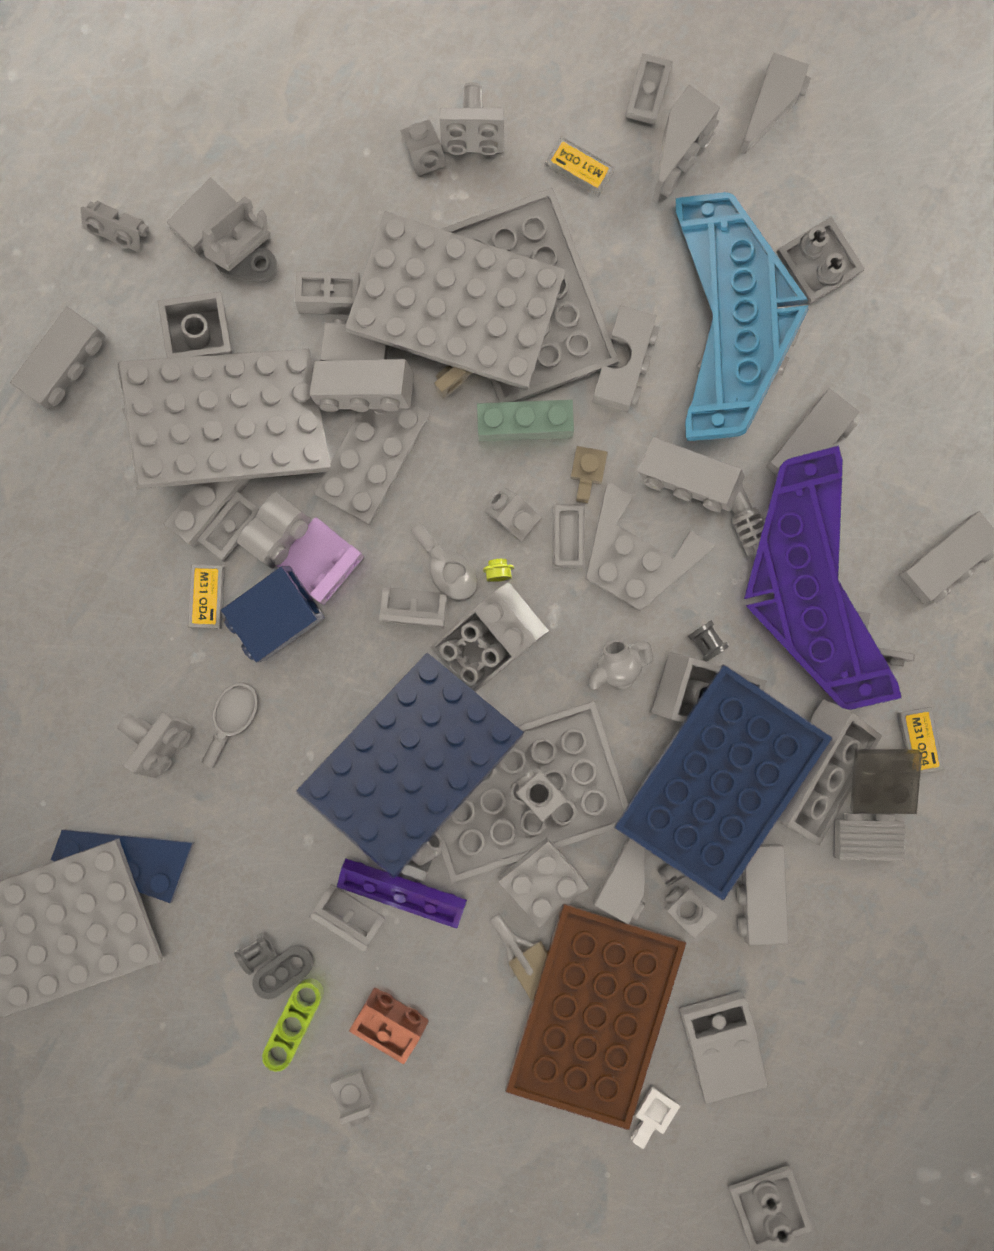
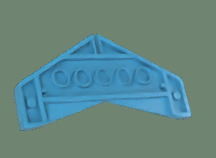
M720 192L675 198L676 214L713 313L692 404L689 406L685 421L687 441L738 437L748 431L809 310L808 305L787 308L778 307L808 304V299L733 194Z

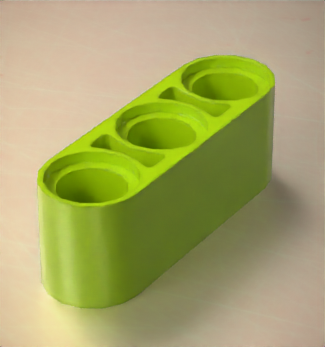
M304 979L293 990L263 1050L262 1060L265 1067L274 1072L282 1071L287 1068L294 1058L323 999V987L316 979ZM302 988H311L316 994V1000L311 1003L304 1002L300 997V990ZM288 1017L297 1018L301 1023V1030L297 1032L290 1031L286 1027V1019ZM273 1047L283 1048L287 1058L284 1061L275 1060L271 1055V1049Z

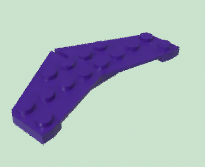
M838 445L789 458L781 464L744 599L774 592L775 598L749 604L746 607L840 707L852 710L901 699L902 696L896 677L838 579L843 459Z

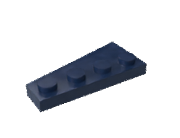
M71 829L61 830L51 857L52 861H57L119 838L138 892L167 903H172L195 843Z

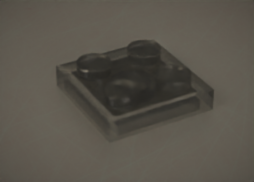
M855 749L850 805L852 813L917 814L922 753L920 750Z

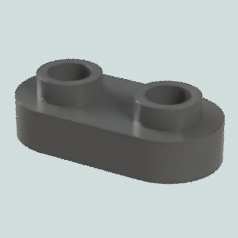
M256 248L230 271L215 263L222 275L234 279L268 282L278 272V263L274 254L263 248ZM260 259L266 260V265L263 268L256 267V262Z
M299 946L287 949L256 972L252 982L255 993L263 999L278 997L308 975L313 965L311 954L308 950ZM299 957L302 960V967H293L291 964L292 958ZM273 976L276 980L275 986H268L265 983V977Z

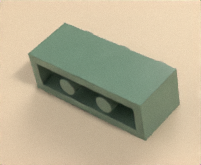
M573 399L477 403L479 442L573 438Z

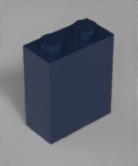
M291 566L279 567L221 609L225 616L223 621L230 632L238 635L243 643L241 644L243 652L250 660L254 659L256 663L266 661L325 619V616Z

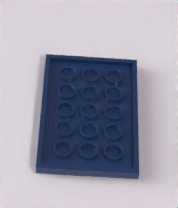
M427 652L305 780L296 792L395 879L523 737L524 732Z
M722 664L614 825V828L724 901L833 737Z

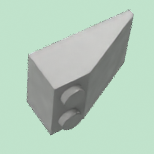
M669 652L651 713L683 723L721 666ZM735 671L764 691L767 683L766 680Z

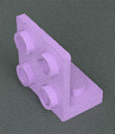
M314 518L309 523L304 536L293 542L289 548L287 558L277 567L291 566L308 593L322 605H325L362 561L364 556L321 520Z

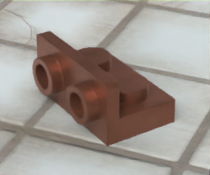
M374 988L349 1032L404 1065L420 1040L429 1020L417 1010L410 1009L397 1001L390 994Z

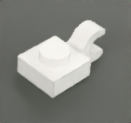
M651 1086L635 1112V1116L642 1121L636 1126L630 1136L632 1142L643 1149L655 1129L664 1134L680 1105Z

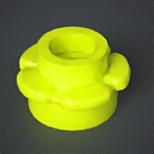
M492 559L488 561V566L484 567L483 571L486 573L487 581L501 582L512 579L511 570L514 569V566L508 565L507 559Z

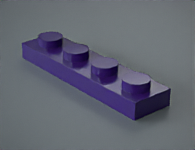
M345 858L336 886L337 888L456 929L467 902L465 899L433 889L422 883H416L396 876L394 879L387 872Z

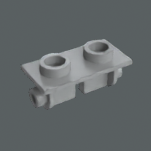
M90 201L87 208L81 206L83 229H86L93 235H100L114 241L121 247L140 252V236L145 237L149 228L148 225L144 224V220L123 213L119 221L115 220L119 214L118 210L99 201L95 203Z

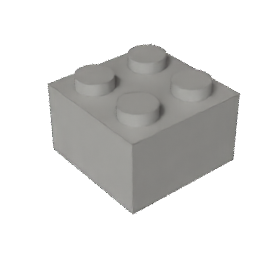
M221 291L157 301L167 358L232 354Z

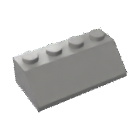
M825 699L822 700L818 709L814 711L810 723L833 738L777 820L819 846L882 737L879 732L853 712Z

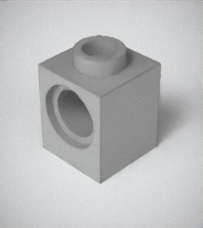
M530 770L517 782L520 788L516 793L542 822L566 801L564 796L540 770L536 774ZM536 784L545 785L548 789V796L543 802H535L530 798V789Z
M687 885L683 889L678 886L665 899L668 902L664 907L666 911L694 939L717 917ZM692 901L696 904L695 914L689 918L682 917L680 914L681 905L684 902Z

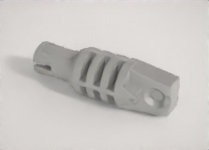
M741 485L732 506V511L735 515L732 517V522L749 557L757 553L764 521L759 510L756 507L752 508Z

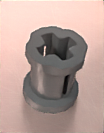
M712 620L688 635L690 640H695L704 653L703 659L705 662L729 647L728 643H723L714 630Z
M263 933L259 934L257 940L244 949L238 948L234 951L238 963L248 975L254 973V968L266 960H274L277 957L274 947Z

